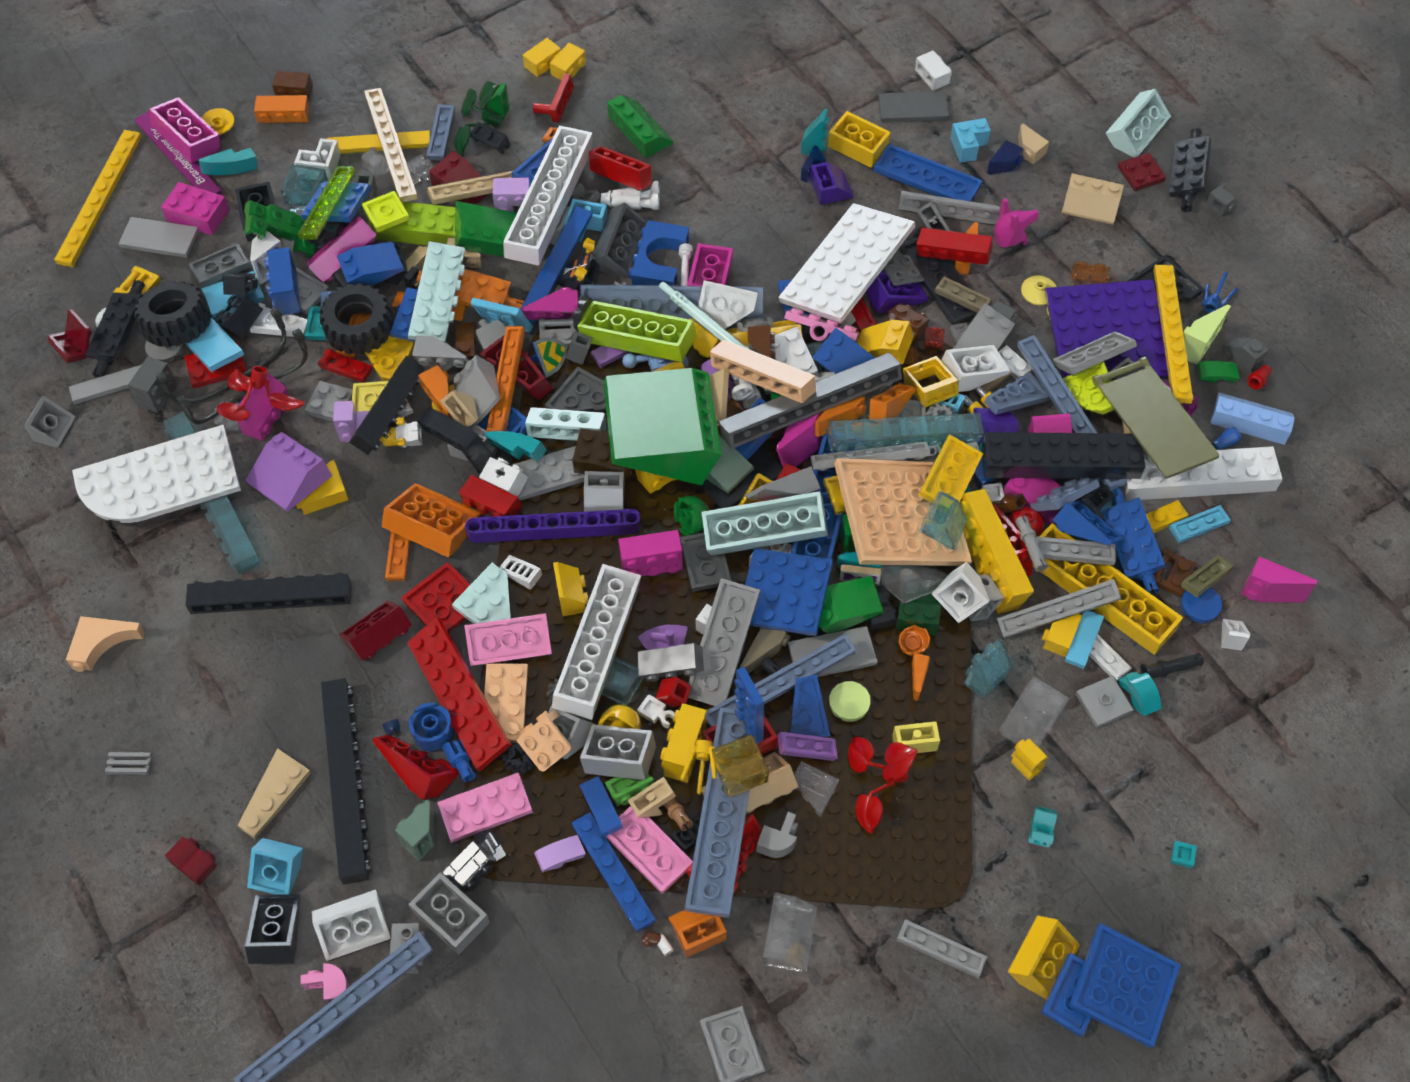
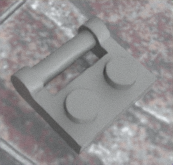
M573 317L569 319L548 320L539 318L540 339L554 338L563 342L569 348L577 331L573 326ZM571 326V328L568 329L546 330V327Z

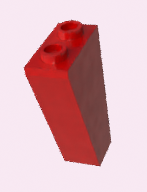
M994 504L993 507L1027 577L1032 575L1033 562L1025 543L1020 539V532L998 506Z

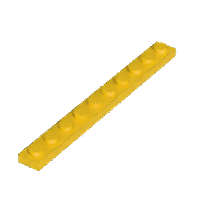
M123 131L54 259L56 264L73 267L142 138L140 132Z
M1155 265L1153 271L1170 391L1179 403L1192 404L1193 394L1173 265Z

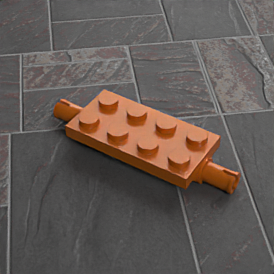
M464 269L463 276L460 275L459 277L461 288L460 291H456V296H458L457 303L473 307L471 300L472 298H477L521 309L524 303L522 300L509 297L510 281ZM419 271L417 282H420L422 271Z

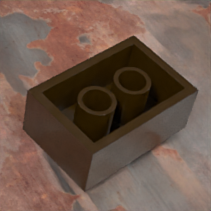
M580 428L572 460L574 473L585 474V471L624 472V480L631 481L633 469L612 464L609 432Z

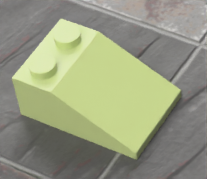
M1227 304L1195 320L1191 327H1186L1183 335L1185 337L1188 361L1196 365L1201 361L1220 332L1230 310V305Z

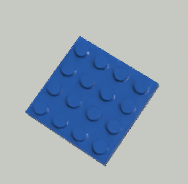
M754 548L745 585L759 589L761 592L750 626L817 636L833 567V559Z
M1100 923L1096 927L1069 1007L1148 1048L1154 1047L1180 964Z

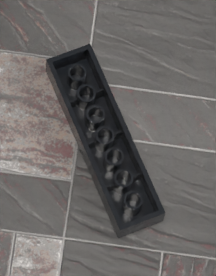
M985 432L982 442L984 478L1140 479L1145 469L1143 448L1132 433Z

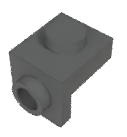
M582 183L576 184L571 195L572 199L594 203L601 197L598 191L585 190Z

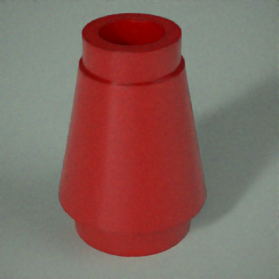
M1263 365L1248 376V385L1255 390L1263 388L1272 372L1271 368L1268 365Z

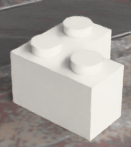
M320 138L316 151L299 149L294 162L298 176L333 180L341 156L337 140Z

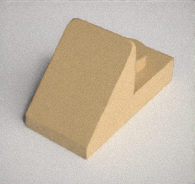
M662 777L629 799L628 802L638 818L659 816L663 814L659 807L676 797L667 780Z

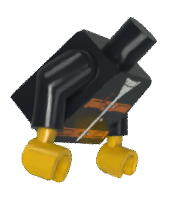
M586 238L583 247L586 249L583 251L582 257L566 264L563 274L560 275L557 281V285H565V287L579 292L581 291L582 284H595L600 268L592 255L595 241Z

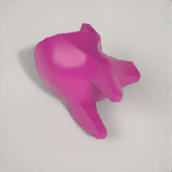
M1007 198L1003 199L999 208L1000 217L994 226L996 244L1000 247H1009L1021 242L1023 245L1027 244V235L1024 230L1038 220V210L1010 211Z

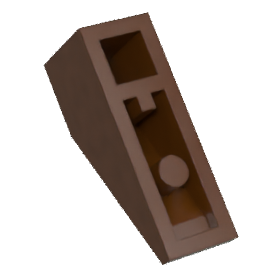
M474 322L456 324L455 347L468 360H472L476 355Z

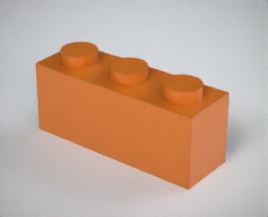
M307 95L256 96L254 113L258 123L308 122L310 104Z

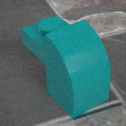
M1132 672L1119 678L1120 686L1131 694L1133 708L1140 714L1146 716L1162 709L1158 689L1147 673L1139 674L1138 672Z
M1035 805L1028 835L1029 843L1050 847L1054 839L1053 831L1057 818L1056 810Z

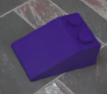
M881 271L866 290V295L869 297L876 312L888 313L899 303L914 306L929 300L919 282L894 286L885 271Z

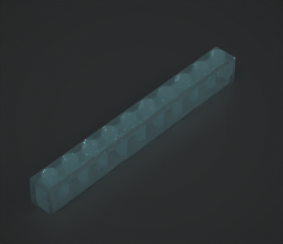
M184 412L163 421L166 427L163 431L167 439L171 438L174 440L195 433ZM227 495L199 503L202 510L207 509L208 511L205 516L209 524L214 523L215 528L212 530L216 538H221L223 541L220 543L224 554L229 553L230 555L227 560L231 568H236L238 573L241 574L260 565L257 554Z

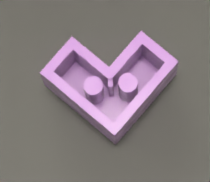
M494 178L493 200L495 208L514 212V206H521L530 187L529 178Z
M353 401L334 402L333 422L340 442L350 441L369 412L356 411Z

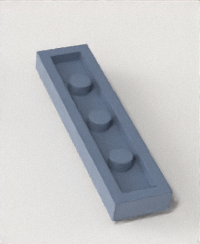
M438 104L426 155L427 160L441 161L445 158L455 114V105Z

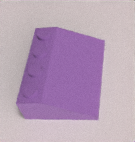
M280 432L266 443L245 481L288 512L328 480L332 474L322 458Z

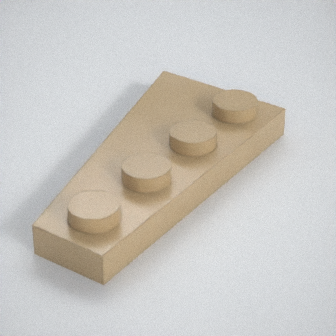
M277 748L238 823V827L256 840L311 774L310 770Z

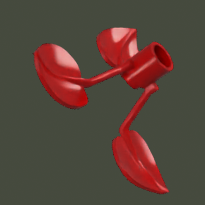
M262 366L252 367L251 377L245 376L236 369L227 381L229 388L240 392L247 391L242 405L238 406L227 402L221 403L217 406V413L233 421L248 419L250 412L245 410L244 407L252 388L262 389L263 386L266 387L267 397L271 399L270 404L277 409L291 411L303 406L305 402L282 393H273L271 395L269 389L270 381L266 380L268 370Z
M862 737L851 739L848 750V760L851 768L856 772H865L869 764L870 766L884 769L883 777L888 781L887 784L871 791L869 796L861 794L857 799L855 806L856 816L860 825L867 832H874L883 814V805L874 794L894 786L895 782H905L907 780L908 771L918 752L917 749L900 742L891 743L885 753V761L888 765H882L871 761L874 756V748L867 739Z

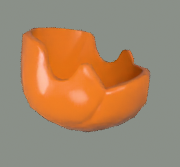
M913 625L905 628L900 633L898 644L907 655L914 656V653L924 654L929 648L930 636L926 628Z

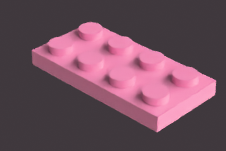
M546 613L464 625L470 666L552 654Z
M519 773L437 802L451 843L533 813Z
M630 806L619 816L623 828L606 836V838L663 894L686 873V870L693 861L649 817L638 818Z

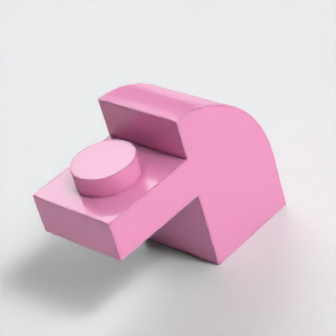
M323 964V973L315 970L307 972L306 975H301V985L305 990L323 988V999L326 1004L350 987L344 973L332 964Z

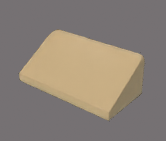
M418 247L405 261L407 271L412 266L418 268L419 271L423 268L428 247Z

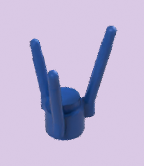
M1224 272L1215 294L1209 297V284H1206L1202 306H1204V310L1208 313L1223 307L1238 290L1237 287L1234 288L1221 302V298L1218 295L1225 282L1227 272Z

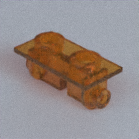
M1078 261L1072 266L1074 270H1072L1071 277L1075 278V280L1088 281V275H1092L1091 282L1104 283L1108 282L1109 275L1106 274H1108L1111 267H1106L1105 264L1100 263L1089 265L1087 262Z

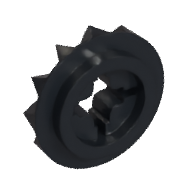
M511 743L512 745L504 751L502 756L505 768L514 774L528 772L535 765L519 743ZM516 751L520 755H523V763L518 759H515Z

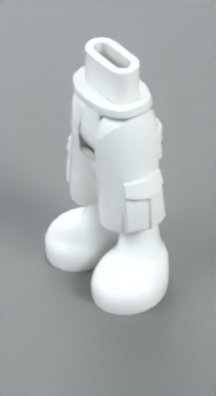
M654 181L651 189L648 191H638L629 187L627 189L612 190V193L611 190L608 193H601V204L609 205V207H616L625 202L635 210H640L641 207L651 208L652 210L660 209L659 181Z
M732 375L734 383L737 385L732 389V398L736 401L743 400L744 408L750 409L761 398L760 391L757 389L756 384Z

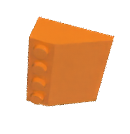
M414 483L384 507L381 527L449 558L459 549L467 537L465 529L467 520L478 518L481 516V513Z

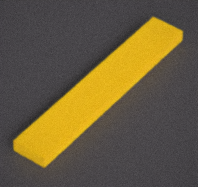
M430 130L396 133L401 149L428 148ZM378 134L327 138L329 140H337L341 154L383 151Z

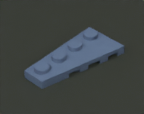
M1027 372L1024 377L1020 376L1014 383H1009L1004 389L1000 388L987 396L984 402L996 415L1048 402L1050 397L1042 384L1030 372Z

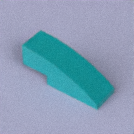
M251 148L235 153L232 149H228L199 159L201 173L206 175H231L258 169L257 158Z
M492 431L484 434L492 445L518 460L525 454L538 462L547 450L541 441L524 434L509 431Z

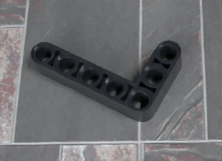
M429 408L417 420L423 430L463 452L480 475L489 458L496 459L477 433L433 408Z

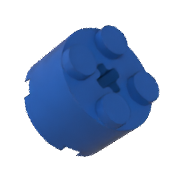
M425 703L414 710L415 712L409 719V729L414 742L421 750L437 751L442 749L443 743H450L452 741L454 727L446 708L436 703Z

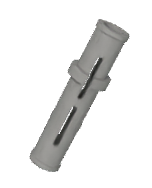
M1027 516L1017 518L1015 523L1020 531V539L1026 545L1035 571L1042 572L1046 570L1048 565L1036 540V533L1032 530Z

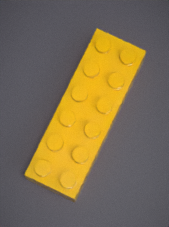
M982 489L964 493L957 506V511L975 569L979 575H989L1002 593L1004 599L996 608L998 615L1019 610L1034 592L1032 585L986 490Z

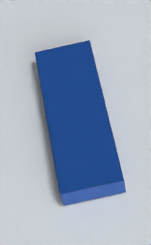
M599 776L580 784L579 786L603 836L606 837L622 829L623 825Z

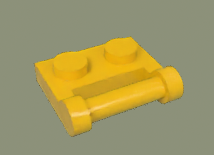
M134 266L131 270L132 273L113 293H129L133 281L139 280L145 284L141 292L143 295L154 286L156 287L161 279L160 276Z

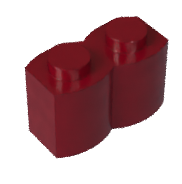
M183 836L165 854V857L174 867L200 886L216 869L217 865L214 861L216 857L208 850L205 852L200 850V844L192 837L188 840Z

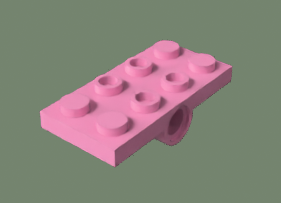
M797 308L786 311L784 318L810 326V335L816 341H822L827 338L835 327L852 340L856 341L858 339L859 332L856 331V327L850 325L841 327L838 326L839 322L830 319L826 322L821 320V316L812 313L807 316L803 314V310ZM817 326L824 328V335L817 334Z

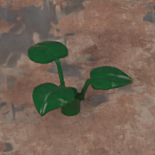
M490 81L484 83L479 94V108L474 106L477 98L476 91L471 88L468 89L466 98L461 106V114L467 117L471 109L482 113L481 119L484 121L482 124L498 127L502 121V115L491 110L487 105L500 85ZM477 123L465 124L464 127L459 128L456 134L455 149L462 157H464V150L470 138V127H475Z

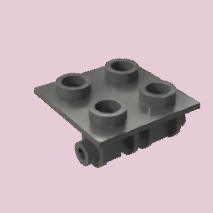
M908 254L892 256L882 270L886 272L894 286L924 281Z

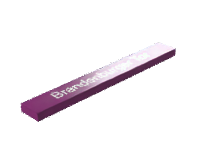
M149 111L134 119L137 126L193 187L222 195L217 185L206 174L201 173L200 167L195 162L190 163L151 126Z

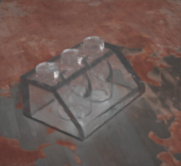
M774 893L763 965L807 972L817 907L796 896Z

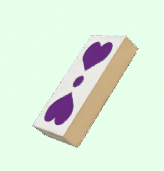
M841 565V581L872 576L874 583L879 585L881 577L880 568Z

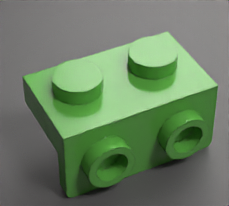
M647 774L645 780L615 777L605 782V786L616 806L621 804L627 805L629 804V799L652 785L654 779L649 774Z

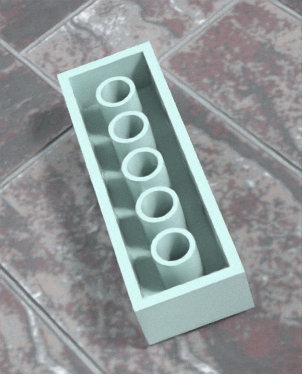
M820 492L702 512L706 549L711 556L828 536L823 497Z

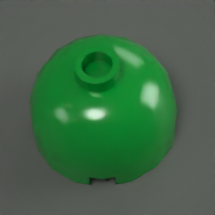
M679 497V501L674 504V517L676 523L680 522L682 527L679 528L680 532L686 536L701 532L704 529L702 512L710 511L709 507L698 497Z

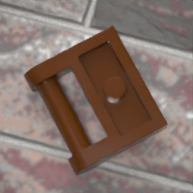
M1164 548L1161 555L1165 566L1168 561L1174 563L1166 581L1161 578L1165 568L1158 570L1154 578L1158 588L1182 597L1185 590L1181 587L1182 582L1192 574L1196 563L1174 554L1170 549Z

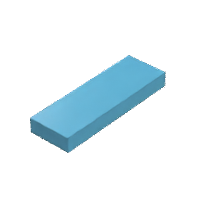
M1219 505L1170 524L1169 530L1179 544L1225 526L1231 520L1222 506Z
M1090 610L1083 613L1064 662L1084 669L1104 616Z

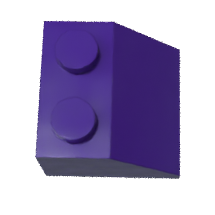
M973 408L975 442L977 441L978 445L983 442L985 432H1019V423L1012 411L995 415L990 408Z

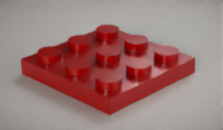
M446 562L402 596L401 600L425 626L437 617L441 619L448 633H450L467 619L456 611L452 604L470 584Z

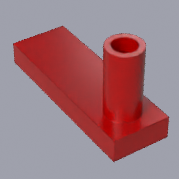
M564 74L552 103H534L533 113L551 115L552 121L559 123L574 88L571 74Z

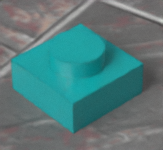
M1175 841L1173 843L1170 863L1192 869L1195 863L1197 846Z

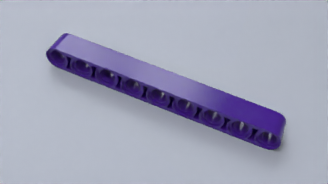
M635 509L478 517L467 520L465 529L469 541L473 543L626 535L639 532L641 529L640 513Z

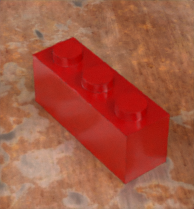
M473 475L470 476L458 492L465 506L469 508L474 507L483 515L488 514L492 517L515 516L522 508L517 496Z

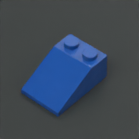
M393 242L355 247L337 256L348 284L357 285V283H360L364 286H374L404 271Z
M835 327L812 358L828 372L837 374L872 360L875 357Z
M1081 500L1067 502L1052 520L1057 524L1058 530L1070 535L1107 545L1120 543L1124 540L1122 536L1097 514H1094Z

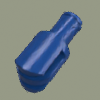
M461 740L443 743L442 749L451 767L458 769L465 783H467V779L469 782L472 781L476 775L469 764L471 758Z

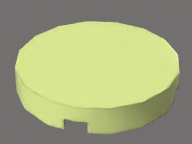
M853 681L837 684L832 689L829 697V707L832 713L846 722L862 719L868 712L871 703L867 689Z

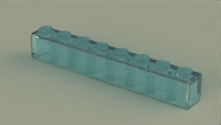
M980 413L830 421L827 428L830 451L837 452L927 442L930 446L942 445L949 434L964 443L976 441L978 443L984 435Z

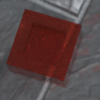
M926 327L924 346L943 348L945 329Z

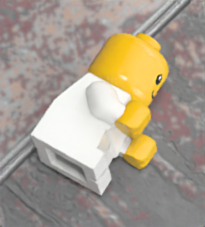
M404 417L396 418L398 426L396 428L389 427L391 429L386 437L381 436L380 438L385 447L398 445L406 448L407 446L423 445L422 427L418 422L406 424Z

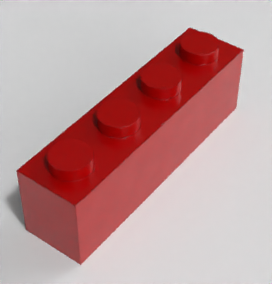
M603 146L588 152L590 171L638 191H642L652 185L651 165Z
M929 228L921 229L917 241L918 256L942 260L947 259L988 265L993 250L992 236Z

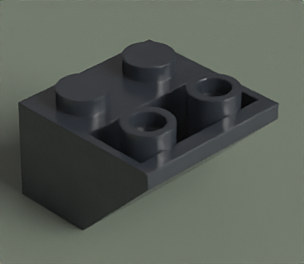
M232 295L227 301V307L218 313L216 323L233 335L243 339L263 311V308L244 295Z

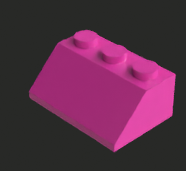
M267 372L266 380L270 381L269 389L271 395L273 393H282L289 396L287 388ZM265 386L262 389L252 388L244 407L245 410L250 412V416L244 421H238L244 435L261 441L265 439L266 435L270 434L273 424L280 418L282 411L270 404L271 399L267 397Z

